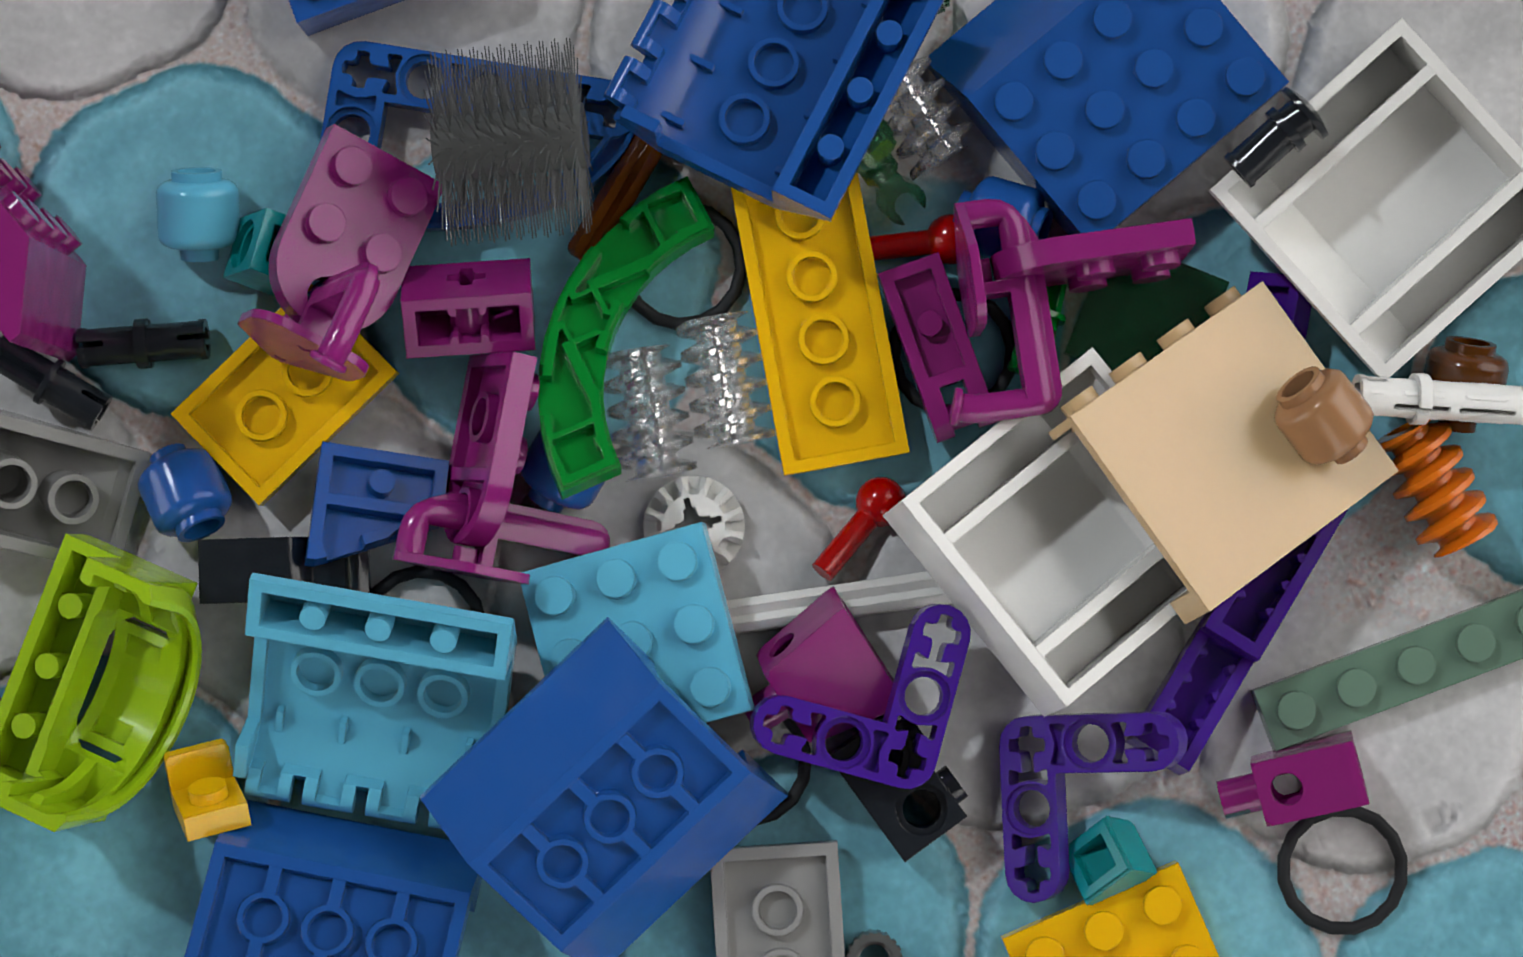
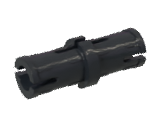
M146 318L134 319L133 326L97 329L78 328L76 331V343H82L83 348H76L78 363L81 369L91 366L136 363L139 369L153 368L156 361L209 359L211 345L205 344V339H210L209 326L206 319L151 324L150 320Z

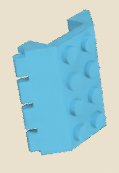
M252 572L249 579L245 635L254 637L248 716L235 746L233 777L246 779L245 795L289 803L295 779L303 780L305 783L302 793V805L352 814L358 790L366 791L368 796L365 816L416 825L421 804L420 795L508 712L517 645L514 618ZM429 813L428 827L442 829L431 813Z

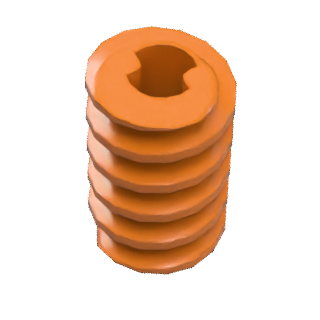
M1431 420L1426 425H1410L1407 422L1377 441L1385 452L1393 453L1394 458L1392 461L1399 470L1394 475L1403 474L1406 479L1393 492L1395 500L1415 497L1417 504L1405 514L1406 522L1426 520L1429 525L1416 537L1417 544L1437 542L1440 549L1434 554V557H1443L1465 548L1491 533L1498 525V520L1493 513H1477L1486 503V496L1483 491H1464L1474 481L1475 474L1472 468H1453L1464 456L1461 446L1455 444L1441 446L1452 433L1450 424L1447 422L1429 423Z

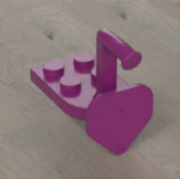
M336 124L326 128L275 238L269 256L270 284L275 298L284 310L285 315L281 316L263 309H252L242 313L238 325L269 356L280 362L351 382L364 378L369 365L361 357L351 352L361 329L380 319L392 305L436 208L439 181L436 180L432 190L434 178ZM441 183V189H440V197H441V194H442V183ZM315 280H319V281H320V282L316 283V284L310 289V291H308L309 286L311 285V283H312L313 281H315Z
M981 199L954 203L957 274L968 335L970 338L981 336L987 325L986 300L1008 297L1022 388L985 394L963 393L962 388H956L950 411V425L957 426L958 422H996L1044 415L1052 412L1062 398V383L1046 286L1068 284L1070 293H1083L1107 287L1106 279L1131 275L1133 284H1147L1166 280L1171 277L1170 270L1176 269L1196 245L1192 218L1039 240L1028 221L1013 205L1002 200ZM998 226L1002 251L992 255L990 260L989 258L980 259L979 248L973 230Z
M517 352L469 355L449 460L446 493L422 500L414 504L404 514L398 530L393 560L475 578L529 585L531 575L493 567L498 540L577 556L610 548L608 531L602 524L596 521L509 503L515 475L522 471L527 457V439L522 436L527 411L532 410L539 393L540 380L538 374L535 373L537 357ZM429 525L444 528L447 538L452 543L474 547V549L454 545L452 559L424 555Z

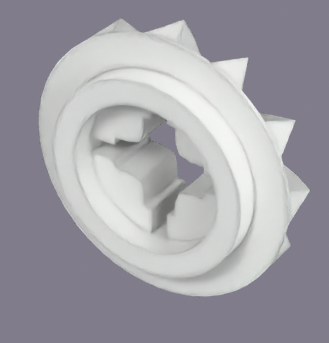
M684 476L667 483L657 490L644 513V538L675 529V525L684 522V510H686L684 500L690 499L692 508H696V512L700 517L710 516V518L721 516L722 522L712 524L713 527L708 529L718 571L721 570L736 556L744 538L745 520L738 500L727 487L709 477Z

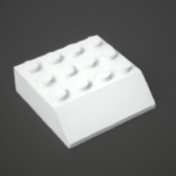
M1403 18L1397 21L1308 101L1321 117L1328 131V136L1321 139L1316 133H1310L1304 139L1307 145L1300 152L1293 148L1261 176L1251 188L1232 169L1209 190L1210 194L1376 377L1390 378L1523 258V150Z
M1093 347L1060 373L1062 398L1052 412L1044 415L999 421L882 515L955 607L964 614L971 627L1044 717L1068 707L1177 615L1170 603L1187 591L1184 584L1076 433L1068 430L1054 441L1048 433L1067 419L1060 409L1067 402L1090 386H1093L1100 396L1115 385L1108 375L1112 372Z

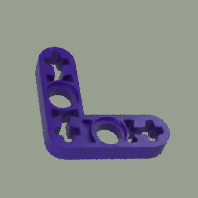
M941 604L925 606L914 614L907 630L882 722L791 696L775 694L761 700L755 706L750 716V730L754 740L760 747L774 754L897 788L912 789L923 785L931 778L936 768L968 651L971 635L968 619L960 610L951 605ZM941 614L947 617L946 627L956 631L953 643H942L936 657V662H949L946 675L933 668L912 666L915 654L929 659L932 639L923 635V629L926 623L936 624ZM920 677H927L933 680L938 686L940 693L936 708L924 715L913 713L907 707L905 701V690L908 684ZM781 706L789 707V719L811 726L812 712L822 714V718L813 731L812 753L801 751L807 738L785 733L781 737L780 743L772 742V730L763 726L766 714L777 715ZM898 716L912 724L932 725L929 738L919 733L915 734L912 752L921 756V764L918 769L913 767L907 768L904 777H898V765L888 761L891 749H903L909 732L905 729H895ZM839 723L853 725L858 730L861 738L857 753L847 760L832 758L825 746V737L828 731Z
M1159 711L1050 714L1046 717L1040 714L1016 718L1005 726L999 743L1004 866L1007 885L1015 896L1026 902H1041L1057 896L1068 883L1070 866L1065 773L1153 772L1173 767L1183 758L1188 743L1186 730L1179 719L1170 713ZM1120 722L1126 723L1124 733L1120 725ZM1153 723L1156 724L1158 734L1168 735L1170 741L1169 748L1159 750L1158 759H1154L1152 748L1135 747L1124 749V736H1141L1152 733ZM1088 724L1097 725L1103 729L1109 742L1108 751L1097 762L1085 758L1079 751L1077 744L1079 733ZM1030 727H1032L1033 736L1043 738L1045 743L1043 751L1034 753V773L1047 770L1048 780L1037 778L1019 782V773L1032 771L1030 752L1020 750L1018 742L1019 738L1029 736ZM1124 751L1128 762L1122 761ZM1029 790L1040 792L1049 803V817L1039 827L1025 822L1020 814V800ZM1049 834L1051 844L1047 843L1037 846L1039 865L1049 867L1051 876L1050 879L1040 882L1039 889H1037L1036 880L1031 877H1025L1024 873L1025 866L1035 862V844L1022 846L1021 837L1035 838Z

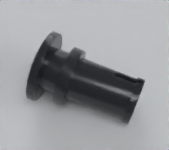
M1288 87L1280 91L1287 103L1278 111L1274 107L1265 113L1268 120L1231 153L1228 152L1224 156L1227 163L1250 188L1293 148L1300 152L1307 145L1304 139L1310 133H1316L1321 139L1329 135L1326 126L1314 107L1305 98Z

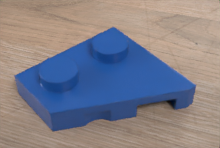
M322 441L304 566H319L396 542L403 516L414 504L432 496L446 493L449 461ZM429 525L428 532L439 529V527Z

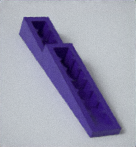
M1348 509L1212 611L1203 615L1144 712L1159 711L1170 713L1179 719L1186 730L1188 738L1187 750L1180 762L1167 769L1178 776L1190 772L1251 666L1262 657ZM1154 723L1152 733L1141 736H1128L1125 741L1134 748H1152L1154 759H1158L1159 750L1169 748L1170 744L1168 735L1158 734L1156 724Z

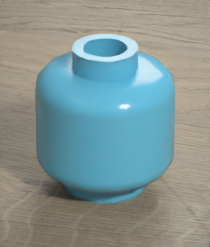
M188 167L171 170V179L161 183L156 190L159 241L168 248L180 250L182 261L210 262L218 260L219 249L233 245L237 237L240 223L237 185L228 179L222 178V169Z

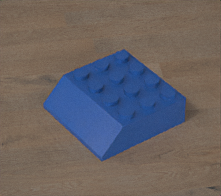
M995 0L923 59V63L1021 180L1027 186L1034 187L1041 192L1044 197L1045 208L1052 209L1053 218L1067 235L1116 229L1289 83L1287 78L1221 0Z

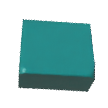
M1105 816L1069 843L1070 872L1086 905H1094L1147 881L1157 873L1156 867L1136 827L1129 820Z

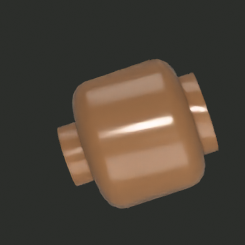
M1311 366L1288 379L1278 391L1276 399L1279 404L1276 407L1274 420L1278 429L1306 462L1321 465L1335 461L1336 464H1345L1356 458L1367 446L1368 439L1365 435L1372 426L1374 413L1368 402L1341 370L1330 368L1320 370L1316 366Z

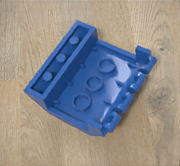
M654 0L630 44L643 54L645 58L640 62L633 57L624 56L604 97L618 106L613 119L658 152L772 208L831 222L944 0H675L672 6L664 1Z

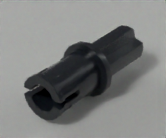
M4 335L0 337V374L35 394L33 402L40 405L45 401L69 415L90 431L95 428L98 422L96 419L101 420L112 401V395L103 392L65 368V361L58 359L54 363L34 350L9 342Z

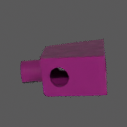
M834 586L818 597L762 646L756 654L769 685L752 695L754 707L764 698L776 694L791 696L870 719L885 714L894 678ZM781 706L777 715L766 714L763 726L772 729L788 719L789 707ZM753 711L745 713L749 721ZM811 713V726L795 722L809 743H812L813 731L822 718V714ZM849 723L836 724L828 731L825 739L851 729L854 726Z
M1351 730L1295 744L1278 751L1272 750L1251 756L1250 765L1252 773L1216 781L1226 819L1262 810L1267 827L1370 804ZM1290 773L1299 778L1302 787L1295 793L1280 794L1273 785V780L1277 776Z

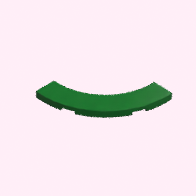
M688 176L659 189L619 218V223L596 246H591L568 278L554 306L544 337L539 365L540 387L538 407L542 442L550 472L562 500L622 474L621 464L609 434L604 407V380L608 357L615 336L625 315L639 294L655 276L692 248L714 238L715 228Z

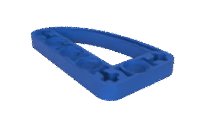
M355 41L344 46L337 53L332 66L321 138L329 126L333 124L339 125L342 120L348 117H359L364 119L370 127L368 142L381 149L388 107L430 113L426 99H420L410 93L408 78L416 67L427 65L426 58H428L429 65H431V51L368 41ZM431 52L433 66H435L434 52ZM435 52L437 68L439 69L440 58V64L444 78L442 53ZM443 53L444 62H445V69H446V75H447V81H448V71H447L446 54ZM447 54L451 82L450 54ZM451 55L452 68L455 75V60L454 55ZM455 55L456 63H457V69H458V74H459V78H460V70H459L458 56ZM361 56H369L370 63L375 69L392 72L391 60H402L395 74L397 94H386L390 83L386 79L373 77L367 78L364 88H357L356 80L346 73L348 65L357 66L361 61ZM459 56L463 79L462 56ZM463 57L464 72L466 75V57ZM467 57L468 64H469V69H470V68H471V62H470V58ZM472 58V65L475 77L474 58ZM475 58L477 78H478L477 59ZM484 60L485 70H486V75H487L486 60ZM491 61V70L493 75V62ZM494 61V71H495V76H497L496 67H495V61ZM496 62V64H497V66H498V74H499V78H500L499 65H498V62ZM506 63L507 82H508V67H507V63ZM509 64L510 74L512 78L511 64ZM456 72V83L459 91L458 78ZM468 72V84L470 88V77ZM578 75L579 88H580V77H581V75ZM582 75L581 88L590 90L586 96L587 103L607 105L609 100L604 97V94L611 80ZM453 77L454 94H455V82H454V77ZM429 98L428 101H429V104H430V107H431V110H432V113H433V108H432L431 100H430V98ZM585 111L587 121H589V138L601 140L590 153V163L593 171L590 166L588 170L592 186L594 187L611 173L617 161L627 149L634 134L617 121L615 127H606L603 115ZM513 200V214H514V221H515V210H514V200ZM486 201V214H487V218H488V213H487V201ZM439 203L438 212L436 205L425 232L446 231L445 203L443 208V230L442 203ZM455 204V212H456V218H457V208H456V204ZM482 204V212H483V218H484V224H485L484 208H483V204ZM498 204V216H499V222H500V210H499V204ZM521 204L522 217H523V219H524V214H523V209H522V204ZM525 204V216L527 218V208ZM471 205V216H472V222H473L472 205ZM509 205L510 217L512 222V211ZM447 208V227H448V231H450V228H449V218H448V208ZM462 209L463 230H465L464 217H463V209ZM477 210L478 228H480L479 217H478V210ZM492 210L493 225H495V223H494V216H493V210ZM450 211L451 231H453L451 211ZM465 211L466 229H468V223H467V217H466V211ZM474 214L475 228H477L476 216ZM454 217V228H455V231H456V230H457V227H456V222H455V217ZM459 220V230H462V229H461L460 220Z

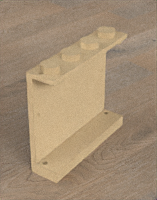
M1263 281L1244 295H1241L1235 286L1221 294L1204 307L1210 318L1197 328L1187 318L1156 340L1163 351L1147 362L1142 353L1139 352L1108 374L1115 385L1100 396L1093 386L1081 392L1060 408L1067 419L1048 432L1053 441L1068 430L1076 433L1184 584L1187 591L1170 603L1184 624L1212 611L1399 471L1370 430L1365 435L1368 439V444L1356 458L1345 464H1336L1335 461L1318 465L1306 462L1278 429L1274 420V414L1279 404L1276 396L1280 388L1288 379L1305 368L1316 366L1320 370L1326 368Z

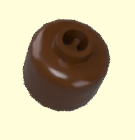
M1448 336L1446 337L1445 345L1433 347L1429 350L1424 373L1430 375L1432 380L1506 385L1509 364L1505 358L1496 353L1497 345L1492 342L1471 337ZM1438 420V422L1449 423L1452 432L1474 433L1477 425L1474 422Z

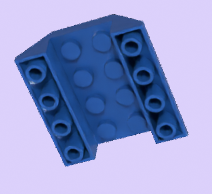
M609 617L599 624L420 795L423 804L467 864L560 952L570 957H618L788 797L787 792L743 749L736 753L657 676L653 660Z
M246 799L251 826L220 833L217 837L184 957H458L469 911L475 912L482 877L467 864L450 840Z

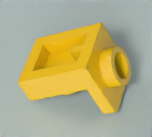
M220 738L168 751L164 754L163 759L173 808L188 842L251 826L248 804L236 778L233 777L230 751L224 739Z

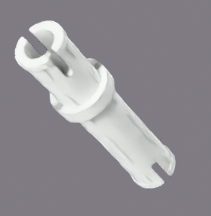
M1412 373L1408 379L1357 374L1352 380V384L1370 405L1374 416L1406 418L1410 425H1426L1429 420L1523 425V386L1432 380L1431 376L1425 373Z

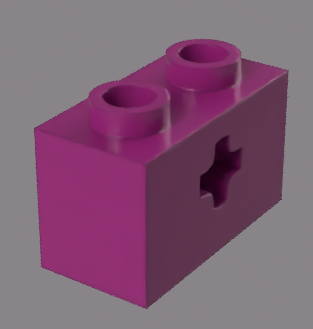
M530 258L409 266L401 284V310L407 359L536 350L535 311Z

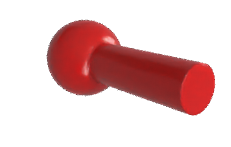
M954 214L938 217L930 224L927 230L870 236L874 261L932 255L939 252L943 264H957Z
M875 477L866 481L859 488L856 495V513L812 564V567L820 576L828 581H832L876 527L890 526L882 515L906 497L902 487L896 481L887 477Z

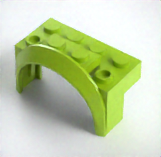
M65 533L0 701L1 808L50 831L57 832L88 823L105 821L108 814L126 804L147 784L163 763L164 754L170 751L176 742L189 714L199 681L202 662V641L192 601L197 582L88 534ZM134 617V618H136V619H138V620H141V621H143V622H145V623H147V624H150V625H152V626H154V627H156V628H159V629L165 631L167 634H165V633H163V632H161V631H158V630H156V629H154V628H152V627H149V626H147V625H145V624H143V623H140V622H138V621H136V620H134V619H131V618ZM115 629L111 652L102 679L87 711L77 726L78 715L109 635ZM79 739L117 755L122 760L113 762L82 748Z

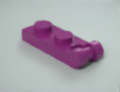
M939 252L878 273L877 277L920 394L936 442L940 443L954 438L955 430L975 424L958 422L957 426H951L949 423L951 405H945L940 389L962 381L966 394H985L989 392ZM998 421L988 423H977V425L980 429L985 426L997 423Z

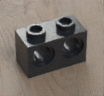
M884 715L877 717L875 720L882 722ZM901 718L897 720L895 729H905L909 732L905 746L901 750L897 772L898 777H904L907 768H919L921 756L912 752V745L916 733L924 735L916 724ZM859 732L829 753L830 756L836 760L852 758L860 747L861 738ZM946 765L937 772L934 771L931 778L923 785L912 789L897 788L839 772L904 862L967 817L959 803L967 798L968 795ZM928 790L934 793L938 799L939 807L936 816L930 822L922 825L909 822L903 815L904 800L913 791Z

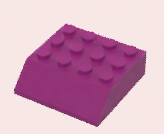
M0 158V331L11 343L69 362L77 355L76 348H79V343H76V331L78 328H81L87 265L75 250L82 245V242L58 215L53 217L45 208H38L34 202L42 194L21 169L17 166L13 169L3 158Z

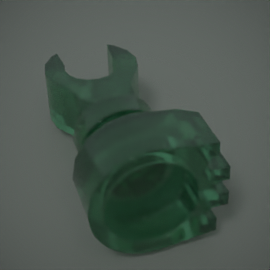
M883 119L856 173L860 174L868 186L875 187L878 209L893 223L905 225L900 215L895 211L896 199L903 193H909L925 209L926 196L924 191L911 179L897 172L898 162L891 154L897 141L893 137V130L886 120Z

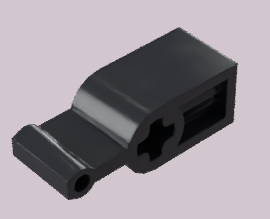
M308 537L198 540L199 604L247 603L249 579L252 572L371 593L370 550L310 567L304 566Z

